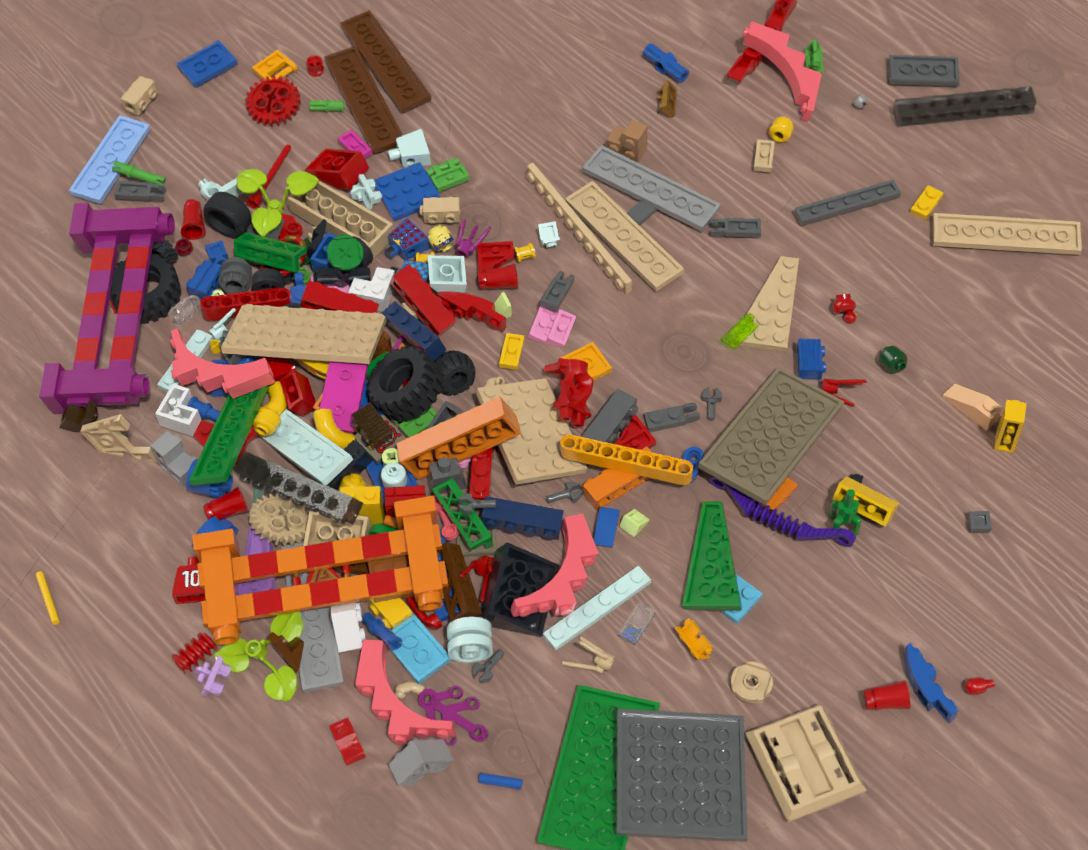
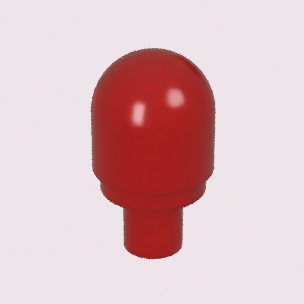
M983 677L971 678L966 681L965 690L970 695L983 694L987 691V688L995 686L994 680H985Z

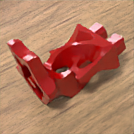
M558 358L557 363L544 366V371L547 374L563 379L560 381L561 394L553 408L560 411V420L571 421V426L575 428L583 427L585 419L592 416L586 402L592 393L594 379L588 374L587 362L578 359Z

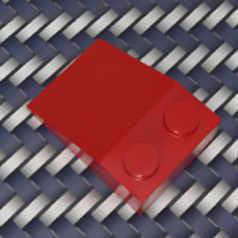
M325 148L304 171L337 189L349 190L359 180L358 176L365 175V172L370 167L361 151Z

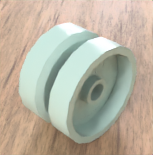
M464 617L450 622L447 626L449 658L457 662L473 663L491 657L493 654V643L490 639L492 637L491 623L479 617Z

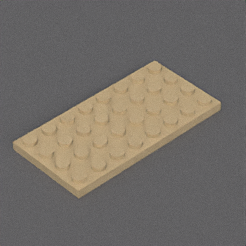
M246 304L241 306L221 346V350L224 354L370 364L387 319L383 314Z

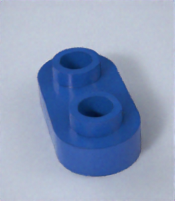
M698 447L688 448L682 458L683 460L690 461L693 465L691 482L696 480L700 468H698L699 462L704 457L703 451Z

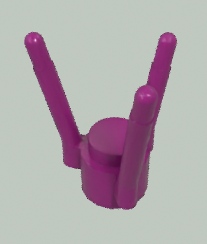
M463 219L459 236L455 243L457 245L455 251L460 256L468 258L470 253L474 252L475 248L491 230V227L489 226L473 244L471 241L476 234L478 226L474 227L468 239L462 240L466 219Z

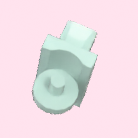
M364 174L359 175V182L352 187L350 195L352 199L362 201L364 206L370 210L373 204L381 202L382 195L380 191L373 192L376 187L373 179H366Z

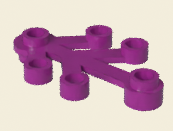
M453 686L450 690L439 693L433 689H425L419 694V705L426 709L428 719L436 720V709L441 712L443 721L453 720L468 730L472 739L476 742H484L488 738L489 733L485 726L481 724L474 725L456 713L469 709L477 710L480 707V701L476 697H470L467 701L447 706L440 702L450 698L460 699L463 696V689L461 687ZM459 689V695L454 696V690ZM430 695L431 701L425 702V698ZM476 700V706L471 707L470 702ZM477 729L482 730L480 736L475 735ZM456 736L453 737V740L449 743L447 739H444L446 745L452 746L456 743L457 738Z

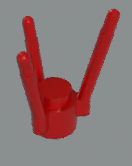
M824 378L822 390L835 396L834 393H838L839 385H862L867 383V380H833ZM835 396L840 400L844 401V404L852 407L855 406L854 403L843 398H840L838 396Z
M487 555L481 556L478 560H473L472 564L459 575L462 578L475 567L478 574L484 576L480 597L481 602L485 598L488 577L492 571L494 561L493 557Z

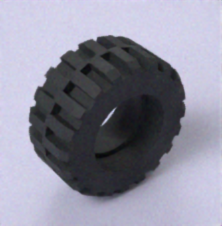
M152 253L147 282L159 284L154 290L145 294L141 316L142 323L159 321V318L168 316V312H172L176 308L175 305H178L182 292L173 264H170L168 259L162 258V256L157 254L152 255ZM121 260L117 264L118 267H114L110 297L117 313L126 260Z
M404 346L401 349L396 348L392 350V353L384 355V358L376 363L377 366L375 369H372L371 377L368 379L369 386H367L370 400L389 419L405 421V419L409 421L414 419L415 416L423 415L424 411H428L431 408L430 405L436 402L437 395H440V386H442L443 381L439 366L422 349L414 346ZM411 377L410 381L399 390L400 386Z

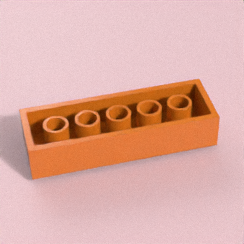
M499 396L396 444L400 462L420 480L427 477L429 464L439 461L442 457L448 459L457 458L458 462L520 435L521 431L517 415Z

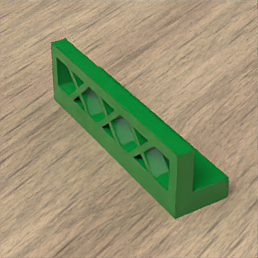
M247 232L233 240L235 257L292 272L300 270L299 258L307 253V247Z
M453 478L432 489L471 551L483 544L486 549L494 546L491 534L475 510L472 511V515H465L460 511L450 510L451 503H456L458 507L459 505H469L468 503L459 504L458 499L464 494ZM447 488L450 498L441 496L439 492ZM461 517L468 520L470 523L469 527L460 525ZM471 532L476 533L480 539L472 543L469 539Z

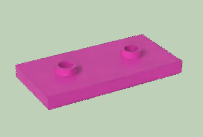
M329 362L320 409L332 410L334 422L343 432L355 434V430L350 424L351 414L360 409L369 364Z

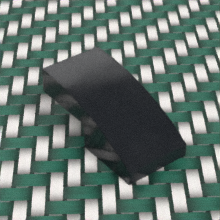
M325 219L313 230L312 242L308 246L306 255L309 258L312 257L324 238L327 224Z

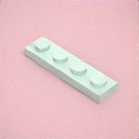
M197 329L187 342L186 347L194 355L201 358L209 348L210 341L214 338L212 335ZM172 364L157 384L158 389L165 392L169 391L172 384L181 386L179 381H175L172 376Z

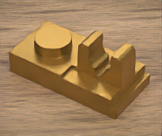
M667 80L663 83V87L658 89L660 96H657V99L661 102V111L668 118L675 116L677 89Z

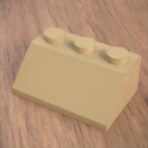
M310 511L303 546L368 536L372 523L369 517Z

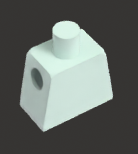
M422 129L397 138V149L388 150L390 161L400 159L402 166L405 168L421 162L422 166L431 165L430 153Z

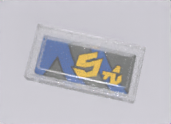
M638 602L618 632V637L636 646L656 615V611Z

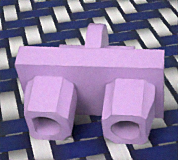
M217 656L211 671L208 670L210 664L207 662L204 663L203 667H196L194 673L198 675V683H203L204 678L207 679L201 693L202 696L207 697L208 693L220 696L224 684L214 679L216 675L227 679L232 667L223 663V658Z

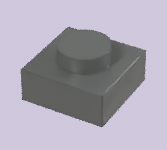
M969 511L970 533L991 532L989 511Z

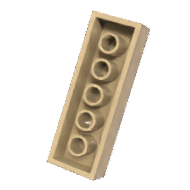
M321 181L308 193L300 196L291 194L287 198L290 212L317 227L325 219L327 221L326 233L337 236L351 235L363 240L372 251L373 259L389 244L388 235L394 230L393 223Z

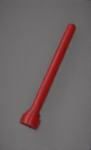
M289 144L285 145L267 173V182L262 185L264 190H266L290 152L291 146ZM259 188L256 193L249 195L246 200V204L252 209H258L262 203L261 196L263 194Z

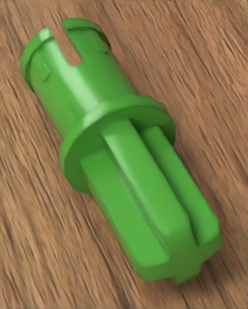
M326 99V101L312 100L310 101V110L326 111V113L329 111L344 112V101H329V99Z

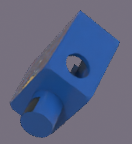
M406 218L388 235L389 247L384 251L390 259L398 254L406 261L415 257L416 253L421 254L429 250L430 244L428 237L412 221Z

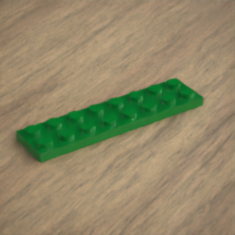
M269 385L234 399L228 394L189 478L192 486L228 481Z

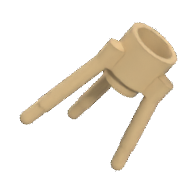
M580 637L581 641L579 644L597 655L594 660L597 666L562 661V665L594 670L602 674L603 670H610L615 656L603 651L584 637Z

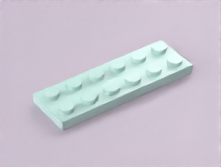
M287 409L280 415L281 424L273 435H259L263 441L324 486L331 482L353 460L349 453Z

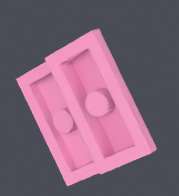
M540 306L527 338L552 346L564 347L576 316L561 309L556 312Z

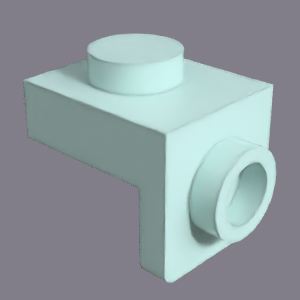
M556 221L538 224L541 246H546V248L556 247L560 243Z

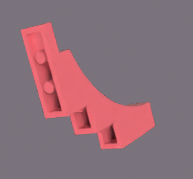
M751 21L749 27H745L742 37H745L743 45L760 52L781 70L791 86L795 104L801 106V120L808 122L814 110L822 73L803 67L806 54L787 48L789 34Z

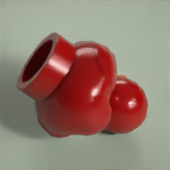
M851 294L836 295V301L832 304L834 313L846 312L844 321L848 324H853L858 314L853 312L856 308V303L851 299Z

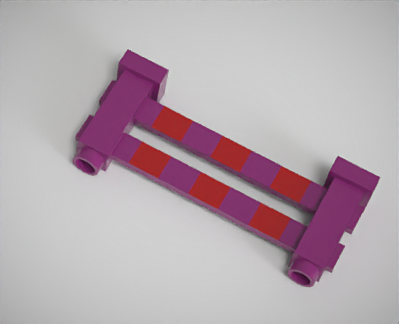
M74 203L69 235L82 253H93L73 369L65 370L60 363H45L39 398L53 414H63L68 404L85 406L89 400L96 402V405L139 404L140 397H147L149 395L150 381L148 375L137 374L133 366L153 242H164L165 235H173L175 221L171 213H162L159 207L93 210L89 203ZM118 244H129L109 368L97 369Z

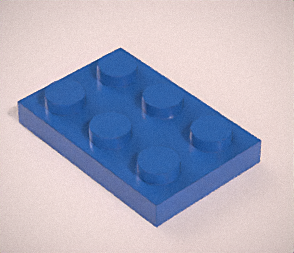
M218 40L176 64L182 74L196 88L236 66L238 63L237 59Z

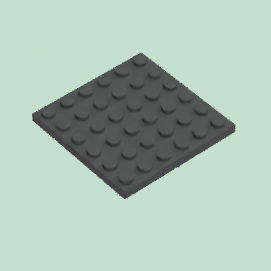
M617 709L616 836L746 842L748 834L744 716Z

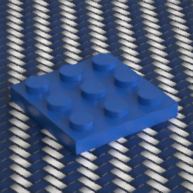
M421 162L374 180L375 189L380 191L382 195L381 200L394 222L420 212V205H423L424 198H441Z

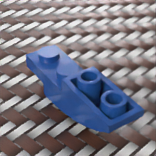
M911 643L907 644L904 652L905 666L917 697L928 712L936 708L949 724L956 718L958 713L956 704L944 695L939 684L934 683L937 676L934 666L926 662L918 648H914Z

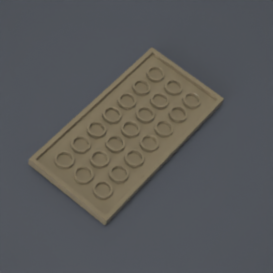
M778 366L699 462L698 468L766 506L842 409L844 401Z

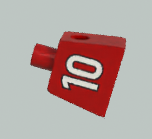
M196 556L189 557L186 566H179L177 568L172 590L175 604L206 601L205 588L201 589L199 585L197 564L200 562Z

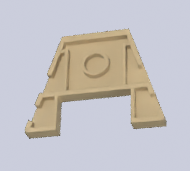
M121 414L85 424L81 428L80 432L100 453L121 457L124 454H129L134 459L141 460L142 457L150 458V462H157L151 447H134L128 441V438L120 432L128 431L130 423Z

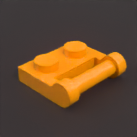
M277 49L254 65L252 71L265 81L266 76L272 79L270 76L284 66L287 67L275 75L276 79L280 76L284 78L291 72L297 71L298 68L294 62Z

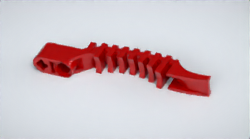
M776 0L771 15L764 26L782 32L785 21L797 6V0ZM750 47L746 50L744 49L743 54L740 55L728 72L727 78L741 83L748 73L756 70V66H759L760 61L764 59V55Z

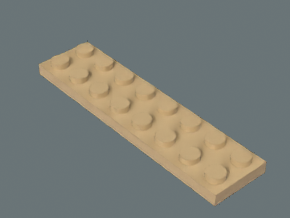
M593 181L565 198V201L572 210L656 292L684 274V268Z
M934 213L933 246L1081 255L1080 222Z

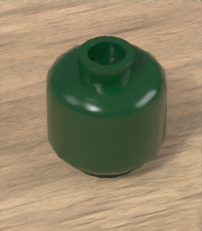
M896 346L885 347L879 354L880 365L890 373L901 372L907 366V355Z

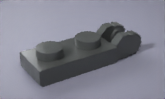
M118 181L114 196L115 199L151 200L155 203H160L164 201V195L162 194L166 193L167 188L163 185L146 182Z
M725 218L714 219L710 222V227L713 228L710 231V235L715 238L723 236L761 237V219Z
M559 271L540 300V306L557 312L569 292L575 276L570 274L568 279L564 281V272Z
M686 403L683 406L680 405L644 413L648 431L655 432L698 421L700 419L699 413H690L697 409L696 403Z

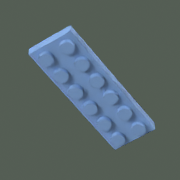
M119 115L69 189L70 195L102 204L121 173L112 171V166L120 168V166L113 164L114 161L117 160L124 164L129 163L151 130L150 124Z

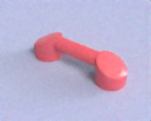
M434 496L437 515H440L444 525L441 533L446 541L453 540L459 535V531L454 524H451L448 514L437 497Z

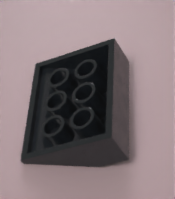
M506 542L496 551L485 598L481 607L482 614L479 618L488 620L494 628L541 637L548 611L544 613L535 612L524 617H513L511 607L514 599L528 596L548 584L558 573L560 565Z

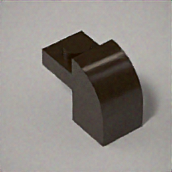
M89 400L84 408L68 404L63 411L59 428L80 432L83 425L95 422L98 411L95 410L96 402Z

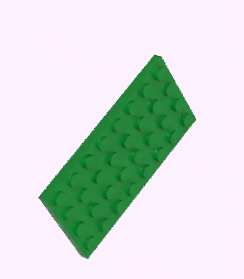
M578 684L537 844L560 850H626L629 836H616L617 709L659 711V702Z

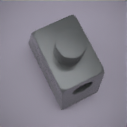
M442 457L439 461L429 464L427 481L431 496H435L432 491L433 488L451 478L454 479L461 490L467 488L464 473L457 458L448 459ZM446 488L440 491L439 493H448V489Z

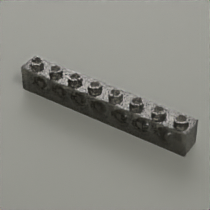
M1032 86L899 99L894 102L893 115L896 126L904 127L1034 113L1037 101Z
M243 451L234 469V472L240 475L239 479L250 483L252 480V485L261 489L265 486V490L274 495L279 492L278 496L288 501L290 498H293V503L302 507L306 504L305 508L315 513L317 510H320L319 514L329 519L331 516H334L333 520L342 525L345 522L353 525L364 504L352 496L246 451Z

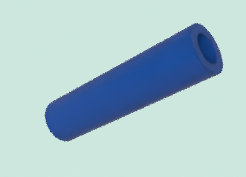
M480 773L479 783L521 790L523 779Z

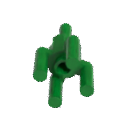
M849 489L841 501L834 500L831 503L829 517L834 519L833 529H840L843 523H852L851 532L857 536L862 523L861 518L857 516L859 501L854 500L855 491Z

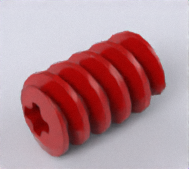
M200 632L197 634L198 640L192 638V645L186 643L184 645L185 650L179 648V656L174 653L171 655L173 662L184 675H186L185 669L190 672L193 671L192 664L197 667L199 666L198 659L203 662L206 661L204 654L211 657V648L218 651L217 645L205 632L204 634Z

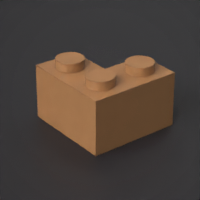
M631 120L626 129L616 125L607 138V148L638 163L647 149L648 125Z

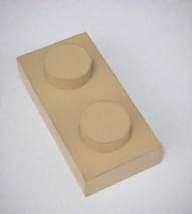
M757 139L754 171L771 172L775 141Z

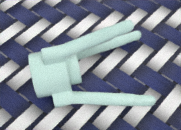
M235 308L209 329V333L214 339L219 341L223 330H227L224 325L232 319L228 318L236 311Z

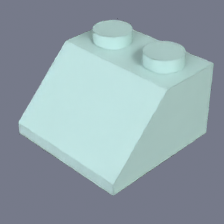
M428 255L429 285L437 292L465 293L467 283L464 256Z

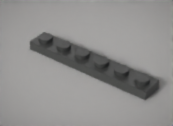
M890 180L796 207L794 213L802 226L899 198L901 192L895 181Z

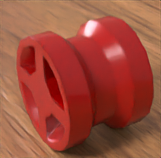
M317 55L307 58L308 74L313 77L321 76L324 73L322 58Z

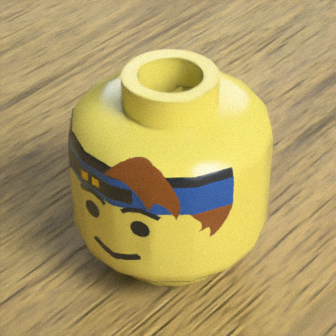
M437 225L428 231V241L435 251L442 250V252H446L452 248L451 244L454 238L446 226Z

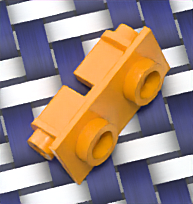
M689 618L684 621L683 624L685 626L675 627L680 639L687 644L695 658L698 660L711 658L709 655L713 652V646L705 635L697 637L702 631L694 620L691 621Z

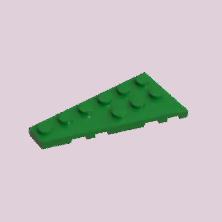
M721 501L702 502L682 604L685 610H742L726 515Z

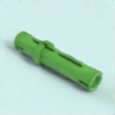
M117 160L113 163L120 166V168L112 166V171L125 174L128 178L134 177L148 183L165 185L158 180L166 182V177L136 168L135 165H127Z

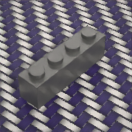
M617 388L582 437L614 444L619 432L627 427L630 417L636 415L638 411L637 398Z

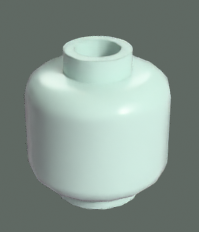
M389 463L381 470L383 486L385 488L406 486L407 475L405 468L399 463Z

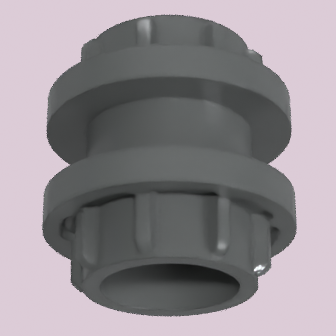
M239 257L230 258L222 263L218 280L220 287L227 294L246 292L251 285L252 267L245 259Z

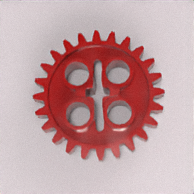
M273 75L272 79L266 76L265 81L260 78L259 84L254 82L255 88L249 87L251 92L246 93L248 98L245 99V106L249 116L252 117L253 121L257 119L258 124L263 122L266 127L270 123L271 127H273L274 123H277L280 126L281 121L286 124V119L292 120L291 115H297L296 110H300V93L297 86H294L293 81L289 83L288 78L283 81L282 76L276 79L275 75Z

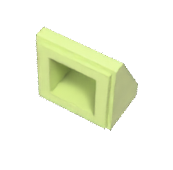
M502 292L494 303L495 312L508 318L512 315L511 304L506 294Z
M633 509L623 516L620 527L635 537L649 522V519L636 509Z

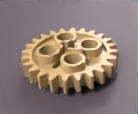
M269 493L268 498L262 495L261 500L256 499V503L252 504L249 522L252 523L251 529H256L255 534L261 533V539L267 537L268 543L273 540L276 545L282 542L286 546L287 542H289L293 546L295 541L300 544L301 540L305 538L309 512L311 510H306L307 505H300L302 500L294 501L295 496L289 499L287 494L281 497L277 493L276 497Z

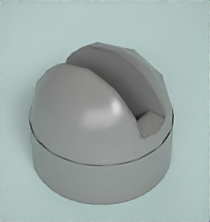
M862 93L852 103L859 109L864 108L862 103L867 105V98Z

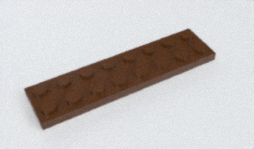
M370 10L340 22L342 30L352 44L357 47L361 57L401 113L432 100L428 90Z
M353 46L324 56L325 62L369 147L372 149L373 155L396 147V139L403 136L357 47Z

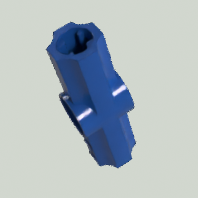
M651 43L644 49L643 56L654 63L656 69L661 74L667 73L681 83L686 80L689 70L679 64L671 52L665 53Z

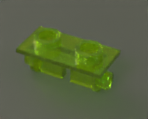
M751 313L745 314L721 338V341L736 350L759 326L753 320L755 318L754 315Z

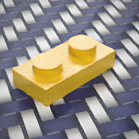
M927 185L912 206L910 213L926 221L942 199L944 192Z
M506 333L499 368L518 370L525 335Z

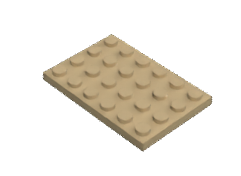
M546 378L477 388L476 395L481 405L500 396L517 415L521 434L498 444L515 485L586 473L588 468L585 463L568 460L561 455V439L565 435H572L566 421L559 419L560 411L553 408L556 399Z

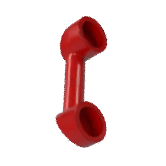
M415 596L406 598L407 604L423 625L432 630H438L442 627V623L435 613L427 616L424 611L419 610Z

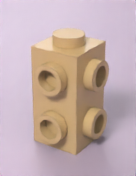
M139 76L121 98L124 110L139 116L146 109L150 101L156 97L157 89L154 81Z
M459 197L424 198L423 205H420V216H424V223L460 222Z

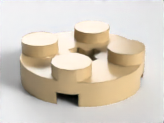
M746 662L745 665L736 667L732 673V693L743 702L760 704L770 695L773 687V678L764 665L758 662ZM751 678L755 679L757 685L749 686L746 681H750Z

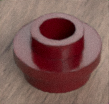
M187 239L178 240L175 245L176 253L181 256L190 254L193 250L192 243Z

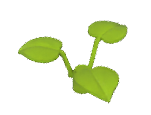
M247 169L237 175L239 190L243 193L251 194L259 188L268 205V209L258 208L252 214V223L259 235L265 237L281 223V214H284L283 208L285 207L288 191L290 190V193L294 196L304 195L318 184L319 179L304 171H296L290 174L287 178L288 186L285 189L282 202L276 199L269 200L262 187L267 182V177L262 171Z
M300 611L277 615L271 623V633L274 632L278 636L283 635L288 643L295 637H300L303 632V620ZM239 638L238 642L225 645L214 654L215 658L217 656L222 657V662L232 667L230 671L234 673H241L248 669L250 665L249 657L263 661L274 672L267 676L264 683L266 693L273 699L288 702L296 692L297 676L294 670L284 665L277 671L265 659L267 654V647L265 645L270 643L269 640L262 639L261 642L257 640L247 642Z

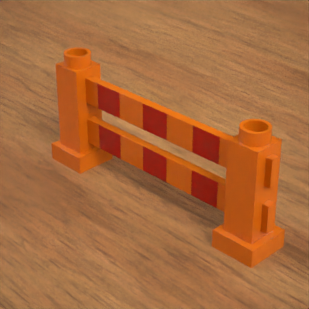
M434 496L394 502L398 531L240 556L239 542L233 529L192 535L193 549L200 562L197 564L199 585L201 589L205 588L206 601H201L203 625L209 627L214 637V643L217 645H230L238 642V633L242 632L241 621L414 592L419 610L432 611L443 606L442 599H444L443 587H448L445 561L438 562L437 550L442 549ZM403 555H408L410 567L243 595H238L237 583Z

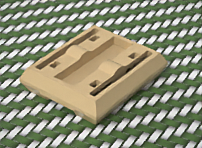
M822 703L745 733L787 822L813 814L867 791ZM815 723H816V725H817V727H818L819 730L814 731V724H815ZM763 739H768V745L772 748L774 757L777 758L776 769L762 741ZM838 770L842 775V777L838 778L837 775ZM785 784H790L791 792L796 797V805H793L784 786ZM798 786H799V788H800V790H801L802 793L797 794V787H798Z

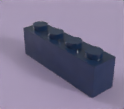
M396 301L391 303L381 313L386 317L387 323L391 328L414 347L422 349L433 361L446 351L440 338Z
M486 496L485 500H496L497 502L495 508H483L481 521L487 529H500L508 533H522L529 537L538 536L546 540H559L564 510Z

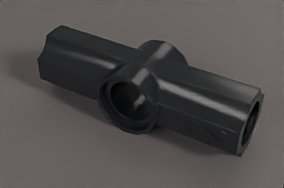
M368 266L356 267L350 271L322 268L314 269L313 279L314 282H319L322 285L334 284L337 287L343 288L352 283L354 278L370 281L371 272Z

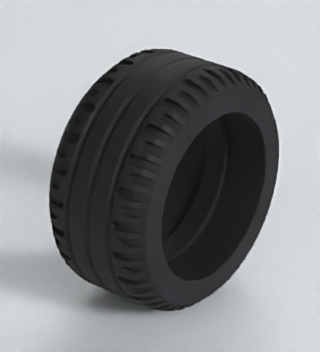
M227 192L214 193L203 208L204 217L210 226L227 237L241 236L252 222L251 212L246 204L238 197Z

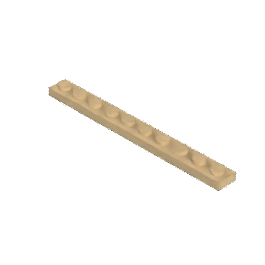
M534 163L527 165L528 173L526 176L528 181L536 186L538 193L542 194L548 205L555 209L559 218L562 217L567 228L572 229L577 240L582 241L587 252L591 253L597 264L604 268L606 275L615 281L616 287L625 294L632 292V280L536 165Z

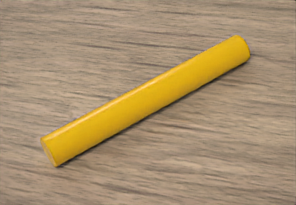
M39 571L35 575L52 625H57L60 623L44 573Z

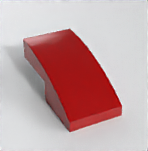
M348 717L329 726L346 766L366 757Z

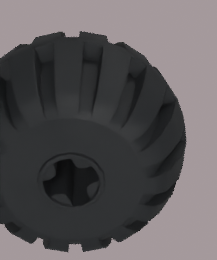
M453 350L444 352L435 359V363L439 366L443 378L440 393L447 396L452 394L455 396L468 390L469 386L473 385L476 370L468 355Z

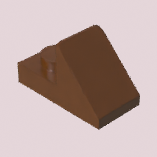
M274 632L268 635L267 639L285 663L294 672L299 671L304 641L299 637H295L288 643L283 635L278 636Z

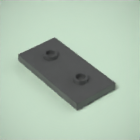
M889 55V83L897 85L959 87L958 57Z

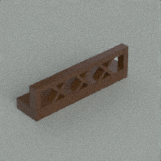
M445 542L442 544V549L437 550V556L443 553L445 568L449 571L448 587H443V593L450 620L452 622L466 616L478 617L482 614L469 572L464 577H459L467 568L461 547L458 544ZM452 586L455 590L453 599L450 596ZM457 603H458L459 606H460L461 612L456 615L455 610H456Z

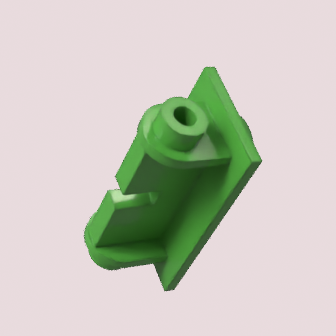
M812 40L809 47H805L806 68L824 73L822 47H819L817 40Z

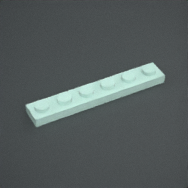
M637 566L545 631L543 637L557 651L651 584V579Z

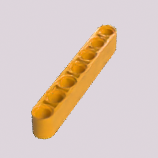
M565 435L560 442L561 455L568 460L679 485H687L692 481L693 465L687 460L575 435Z

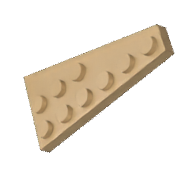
M780 257L732 338L731 345L787 352L799 258Z

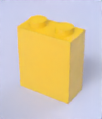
M380 486L340 487L339 505L342 514L369 517L372 525L384 523L385 508Z

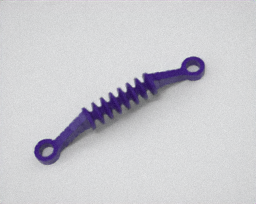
M711 476L709 479L716 488L721 490L727 489L746 517L753 513V520H756L760 516L761 524L767 519L768 527L775 523L774 530L782 526L781 533L784 534L789 530V537L796 533V540L798 541L829 538L835 539L843 546L851 547L856 540V536L844 528H815L806 522L799 526L798 518L792 523L791 515L784 519L785 512H781L777 516L776 508L770 513L769 505L765 509H762V503L755 506V499L743 495L739 490L714 476Z

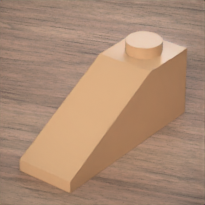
M954 384L942 395L945 400L986 431L1000 419L1003 407L989 396Z

